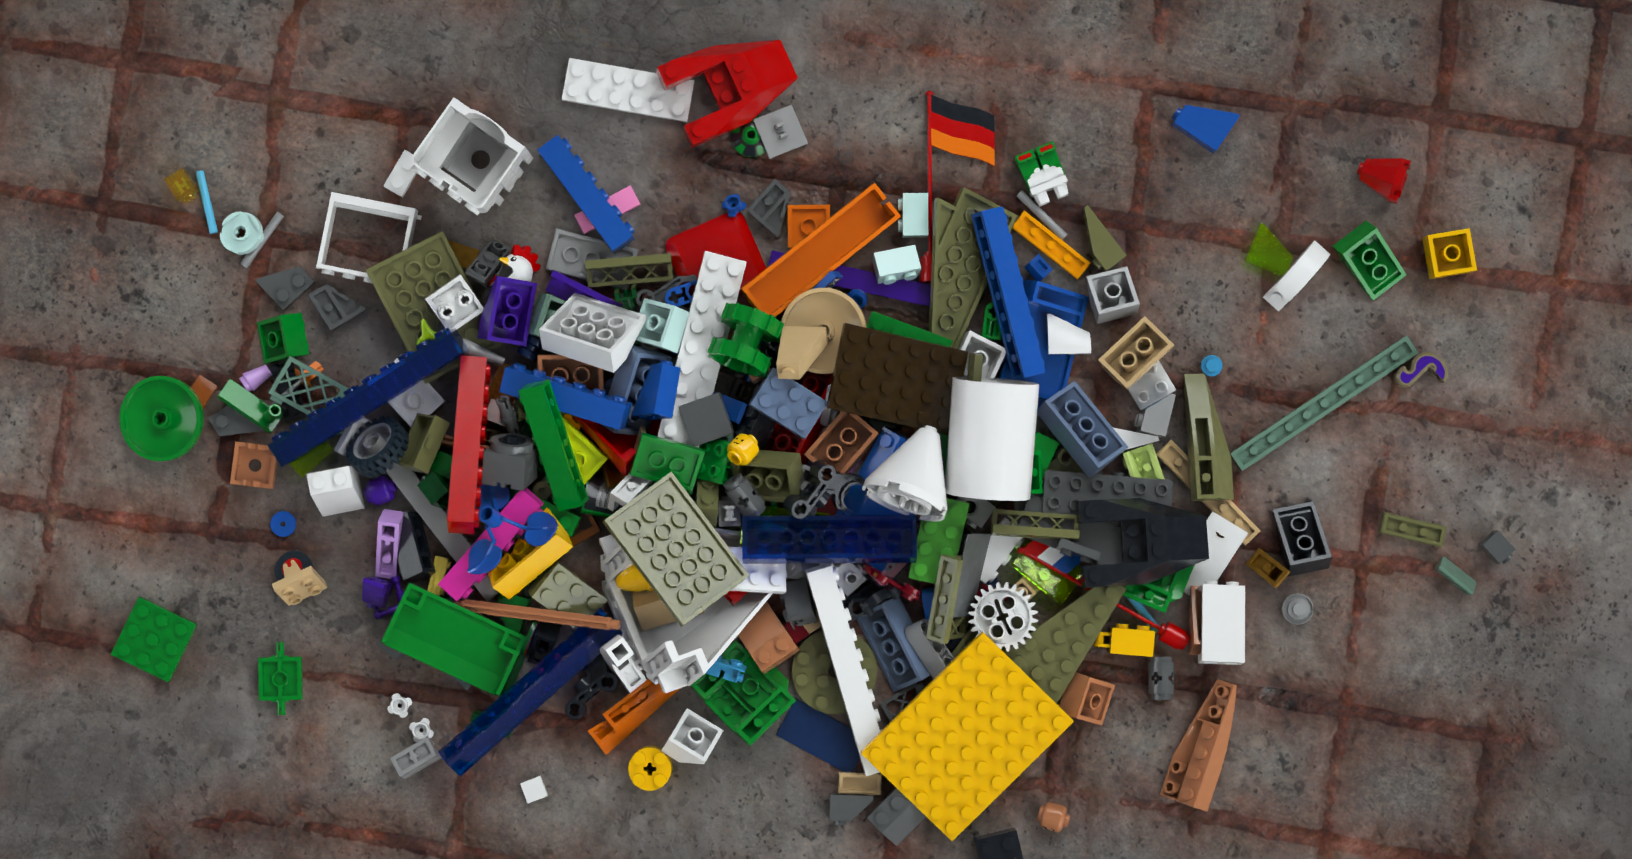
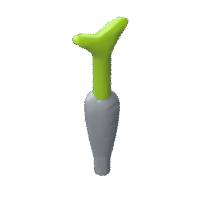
M425 319L421 320L422 335L418 338L417 345L428 340H434L453 347L455 352L460 355L487 357L488 362L503 365L505 357L499 356L468 339L459 338L455 340L436 333L427 325Z

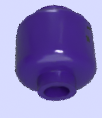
M380 475L367 481L364 488L366 499L370 504L373 503L376 506L392 501L395 498V491H397L394 481L385 475Z

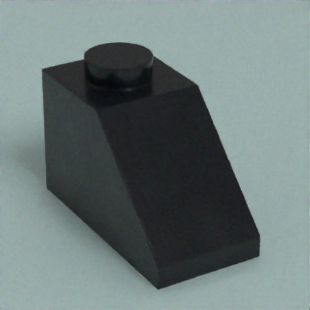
M539 623L534 634L527 662L548 668L562 624Z

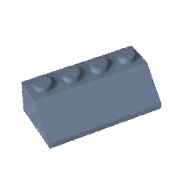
M633 345L626 360L616 370L608 393L612 397L613 395L623 396L626 398L625 401L632 403L626 426L620 430L605 425L602 426L612 433L638 435L640 426H644L648 434L651 421L633 417L632 411L651 364H658L661 360L671 362L672 357L642 346Z
M1075 381L1044 401L1037 410L1039 417L1088 478L1102 470L1128 448L1126 443Z
M892 597L876 605L873 608L875 613L870 617L864 614L856 618L893 692L930 676V673L906 638L905 629L913 623L900 597L895 600Z

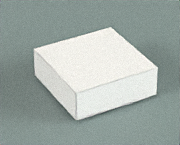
M541 775L520 783L527 803L548 796Z

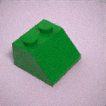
M302 313L284 314L257 322L264 364L286 361L289 356L296 359L309 355V345L306 339Z

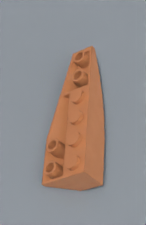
M1217 679L1173 754L1160 792L1161 796L1208 811L1227 751L1237 685Z

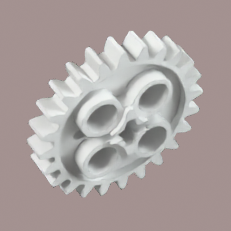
M1000 582L996 583V589L992 585H988L989 592L981 589L983 596L975 595L978 603L970 604L975 608V611L968 612V614L974 616V619L968 621L971 624H975L971 632L978 631V636L983 631L999 648L1002 649L1005 646L1007 652L1010 651L1011 645L1015 649H1019L1018 642L1025 645L1024 637L1032 638L1029 630L1036 631L1032 623L1038 622L1037 619L1033 618V615L1037 614L1038 611L1031 608L1036 603H1029L1028 600L1031 595L1024 597L1025 589L1023 588L1018 592L1017 584H1014L1011 589L1009 588V582L1005 583L1004 588L1001 587ZM1008 596L1014 600V606L1011 609H1007L1003 604L1004 599ZM995 599H998L1002 612L1008 613L1009 617L1006 618V621L1012 631L1011 635L1008 634L1005 622L998 619L1001 613L995 604ZM987 605H991L995 610L992 617H987L984 614V608ZM1016 616L1023 620V625L1020 629L1012 625V620ZM995 625H1000L1003 628L1001 637L993 635L992 629Z

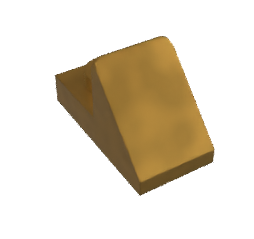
M1260 548L1246 563L1250 569L1276 589L1290 573L1289 570Z

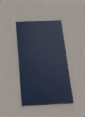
M795 699L796 702L791 706L776 735L843 772L853 773L860 760L852 729L815 710L804 702Z

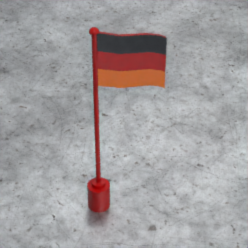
M927 91L925 95L927 96L928 252H924V256H920V283H931L932 146L954 155L979 159L995 167L994 115L978 108L948 102L933 96L932 91Z

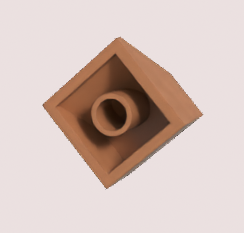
M1076 672L1065 689L1059 706L1071 717L1102 725L1115 685Z

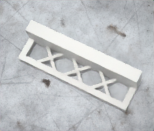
M629 473L610 492L608 509L614 511L619 505H626L644 492L653 481L636 477Z

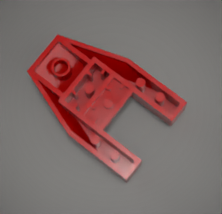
M781 40L714 45L676 58L658 66L656 69L664 91L703 74L720 109L684 125L682 130L691 149L750 123L798 79Z

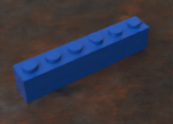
M556 135L537 149L539 154L612 252L616 254L635 240L632 235L635 232L628 221L623 223L620 219L622 213L617 206L613 205L611 207L607 200L610 197L603 188L599 190L594 184L597 182L596 178L590 171L588 173L585 172L582 168L585 164L578 154L573 156L570 152L572 146L567 139L563 138L561 140Z
M518 363L505 367L499 390L501 393L519 398L518 390L526 384L549 379L561 412L618 430L626 426L632 403L625 401L626 398L623 396L613 395L612 397L606 395L604 390L597 388L590 390L585 388V384L579 382L571 384L565 382L566 379L563 377L553 376L552 378L546 376L544 371L536 369L530 371L526 369L525 365Z

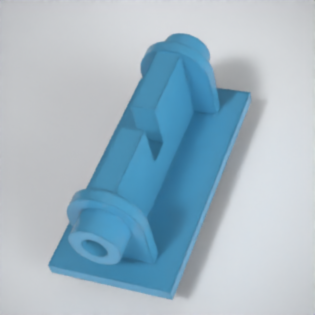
M720 655L705 673L719 677L721 670L725 671L723 679L737 683L738 681H743L744 674L741 672H745L747 666L743 665V662L740 660L731 659L729 661L723 659V656Z

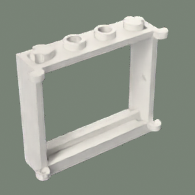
M331 192L316 269H321L322 274L334 276V273L337 272L342 273L343 278L355 280L357 276L364 278L363 282L372 283L365 272L325 265L337 207L408 221L403 250L411 247L416 220H421L422 216L418 215V210L415 208Z

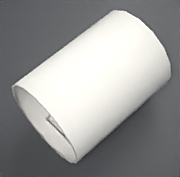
M953 377L945 471L946 494L999 501H1024L1030 499L1039 394L1038 383L981 377V382L969 381L967 377Z

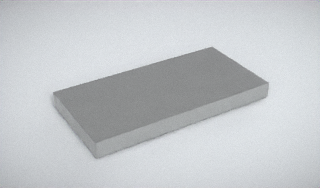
M556 228L546 270L552 272L555 270L561 274L588 281L585 260L633 257L638 255L639 250L625 246L614 254L604 240ZM633 267L626 269L630 272ZM618 268L611 276L620 281L628 273L622 268ZM606 269L605 271L609 273L612 269ZM601 270L592 271V282H602L607 275ZM608 278L605 282L613 280L611 278ZM618 285L610 287H619V289L629 290L630 285Z

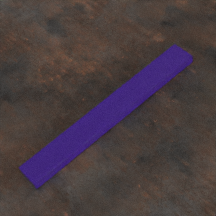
M772 250L768 266L784 253ZM842 265L833 270L839 271L843 276L835 285L836 287L849 290L860 289L864 293L930 307L931 285L910 280L906 281L905 279L896 280L895 283L889 285L884 283L878 284L874 272Z

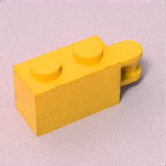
M1116 623V627H1110V632L1100 631L1093 646L1107 647L1108 653L1153 657L1155 631L1150 630V626L1137 625V629L1128 628L1129 624ZM1104 635L1109 636V644H1104Z

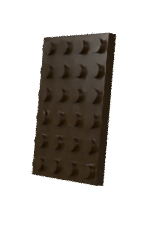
M844 323L826 408L916 429L925 428L928 425L936 428L937 433L948 436L953 377L964 376L968 351Z

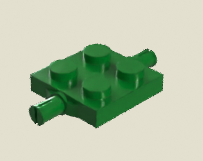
M275 642L276 655L258 658L259 701L270 700L277 702L276 715H286L285 702L303 699L302 656L291 657L284 655V642Z

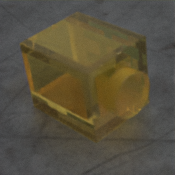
M180 168L164 179L177 201L181 203L191 202L197 197L196 194L200 192L188 172L183 168Z

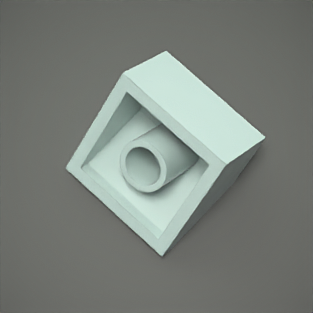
M644 298L639 313L646 315V321L636 341L678 354L689 312L674 305Z

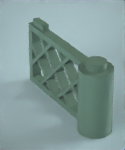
M292 356L288 357L268 391L271 394V400L280 405L285 402L328 426L326 430L336 436L339 433L343 434L351 417L357 412L365 398L358 392L340 384ZM291 362L300 366L301 375L289 377L287 369ZM313 374L318 376L320 385L308 388L305 377ZM303 377L306 389L293 392L290 381ZM322 379L327 381L328 383L323 384ZM288 381L291 393L281 395L275 391L278 384ZM334 385L339 388L336 396L326 397L324 387ZM322 388L324 399L312 402L309 391ZM307 392L309 403L304 405L297 404L294 395ZM292 396L293 401L286 397ZM325 402L327 407L325 415L321 417L315 414L313 405Z

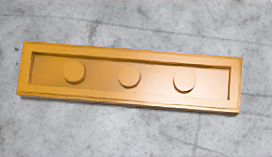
M1025 210L1015 221L1012 227L1014 231L1076 280L1079 279L1091 264Z

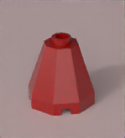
M1404 158L1366 159L1364 163L1360 162L1357 175H1360L1359 181L1385 200L1397 204L1408 176L1406 171L1407 169L1410 170L1411 161Z

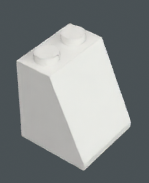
M352 466L307 474L310 495L323 517L365 509L359 473Z

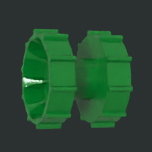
M726 303L721 315V322L735 331L731 340L713 337L707 352L709 353L708 357L736 372L753 377L766 378L771 365V358L761 353L758 347L761 340L779 343L784 323L780 322L773 315H769L757 308L739 303Z

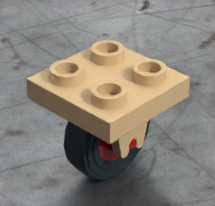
M293 550L286 552L277 560L274 572L278 581L273 583L272 586L274 591L289 606L296 605L309 596L318 595L327 588L325 580L313 569V563L310 558L301 551Z

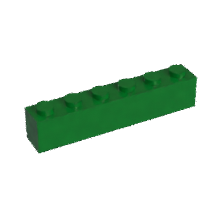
M546 379L526 384L518 390L519 401L524 406L526 422L531 427L533 433L532 440L537 445L539 461L544 466L546 482L550 485L553 493V503L557 505L558 511L581 507L589 498L550 380Z

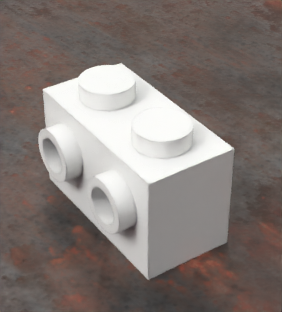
M837 548L819 565L830 563L832 568L836 567L839 575V580H836L837 585L840 588L842 587L843 592L849 596L867 580L864 577L867 573L862 570L859 564L854 566L850 561L852 558L850 554Z

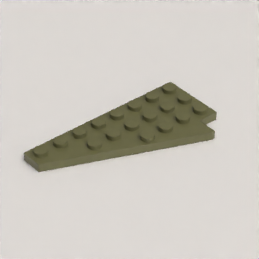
M961 187L953 205L940 198H935L929 332L953 340L951 348L958 349L988 282L971 215L980 211L1001 207L965 187ZM1004 208L1010 232L1018 215Z
M1126 587L1091 588L1039 625L1036 631H1031V639L1024 637L1025 645L1018 642L1019 649H1015L1011 645L1010 651L1004 650V652L1057 703L1124 594Z

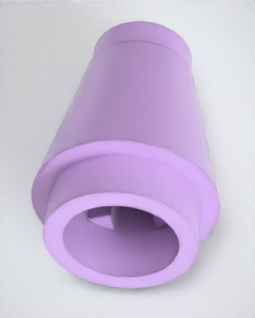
M265 364L242 373L243 376L239 380L247 391H255L272 376V373Z

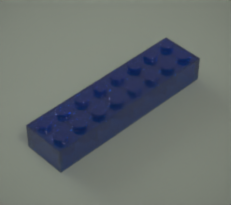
M916 515L806 516L802 519L795 518L794 516H742L743 564L916 563L917 560Z

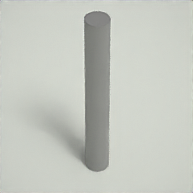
M1023 190L1019 192L1017 197L1061 240L1068 235Z
M276 212L263 231V241L254 251L246 254L240 263L241 265L248 268L284 216Z

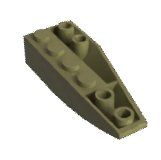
M1183 374L1191 502L1234 500L1231 455L1205 374Z

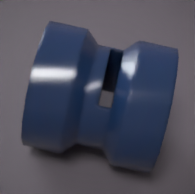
M528 334L526 346H519L517 353L535 362L538 358V351L542 349L541 341Z

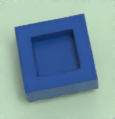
M1039 254L1024 267L1037 281H1041L1053 270Z

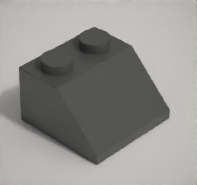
M896 787L866 815L867 819L896 846L926 817Z

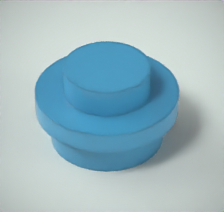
M1215 355L1206 356L1201 362V370L1207 376H1216L1222 370V361Z

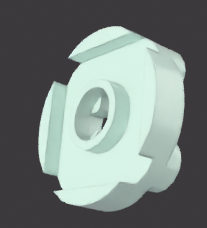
M234 212L227 216L222 223L223 228L222 233L220 232V240L226 249L238 255L254 251L264 239L261 222L250 213ZM240 228H242L243 230L245 229V235L243 237L238 238V230Z

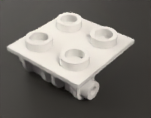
M1158 361L1128 390L1139 409L1143 410L1176 391V388Z

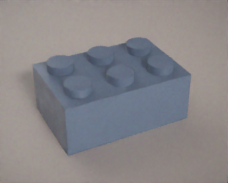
M773 367L769 370L766 378H764L748 405L800 438L806 439L826 407L827 401L793 379H778L777 369Z

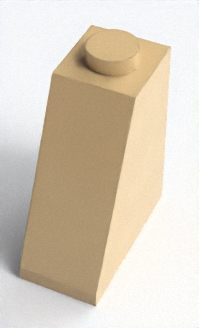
M783 326L776 362L778 379H801L827 346L826 327Z

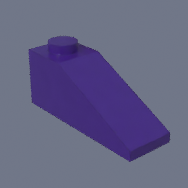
M375 576L364 577L362 601L367 602V607L379 610L380 607L385 608L394 584Z

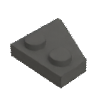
M774 179L751 204L747 212L778 238L791 192Z
M301 266L255 280L283 311L316 283Z
M327 284L308 294V297L330 332L366 311L364 306L357 304Z
M226 406L208 418L219 436L265 431L230 406Z

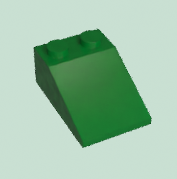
M1368 221L1363 222L1332 246L1371 300H1375L1407 275L1378 229Z

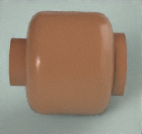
M1047 802L1045 806L1041 805L1037 822H1040V826L1043 829L1059 833L1063 827H1068L1070 815L1067 814V808L1064 805Z

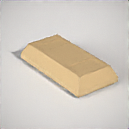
M839 772L838 794L881 795L882 773L866 776L865 773Z

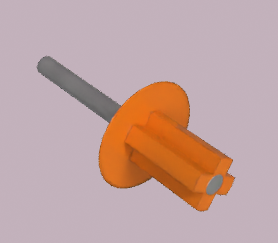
M317 361L310 365V367L319 372L324 371L321 367L322 365ZM295 368V375H301V371ZM313 374L305 377L308 388L312 387L310 381L316 375ZM303 377L298 378L299 380L292 385L293 390L301 384L305 386ZM288 388L281 395L291 393L290 388Z

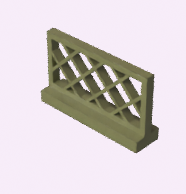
M943 554L940 556L926 638L941 644H947L952 639L962 638L967 632L969 616L956 617L953 621L963 555L950 556Z

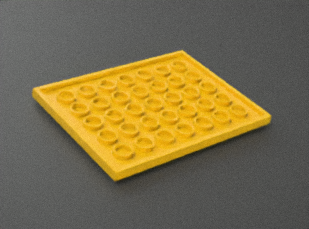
M982 631L861 751V754L953 841L1074 720Z

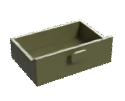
M417 413L408 433V449L403 451L405 453L403 458H398L400 462L397 465L407 470L428 474L450 423L436 415L431 416Z

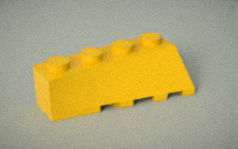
M546 508V509L543 511V512H546V513L550 514L551 516H553V517L556 519V517L553 515V513H552L548 508ZM557 519V530L544 545L532 546L525 538L517 540L511 554L506 553L501 558L499 564L488 573L492 588L510 600L573 547L569 534Z

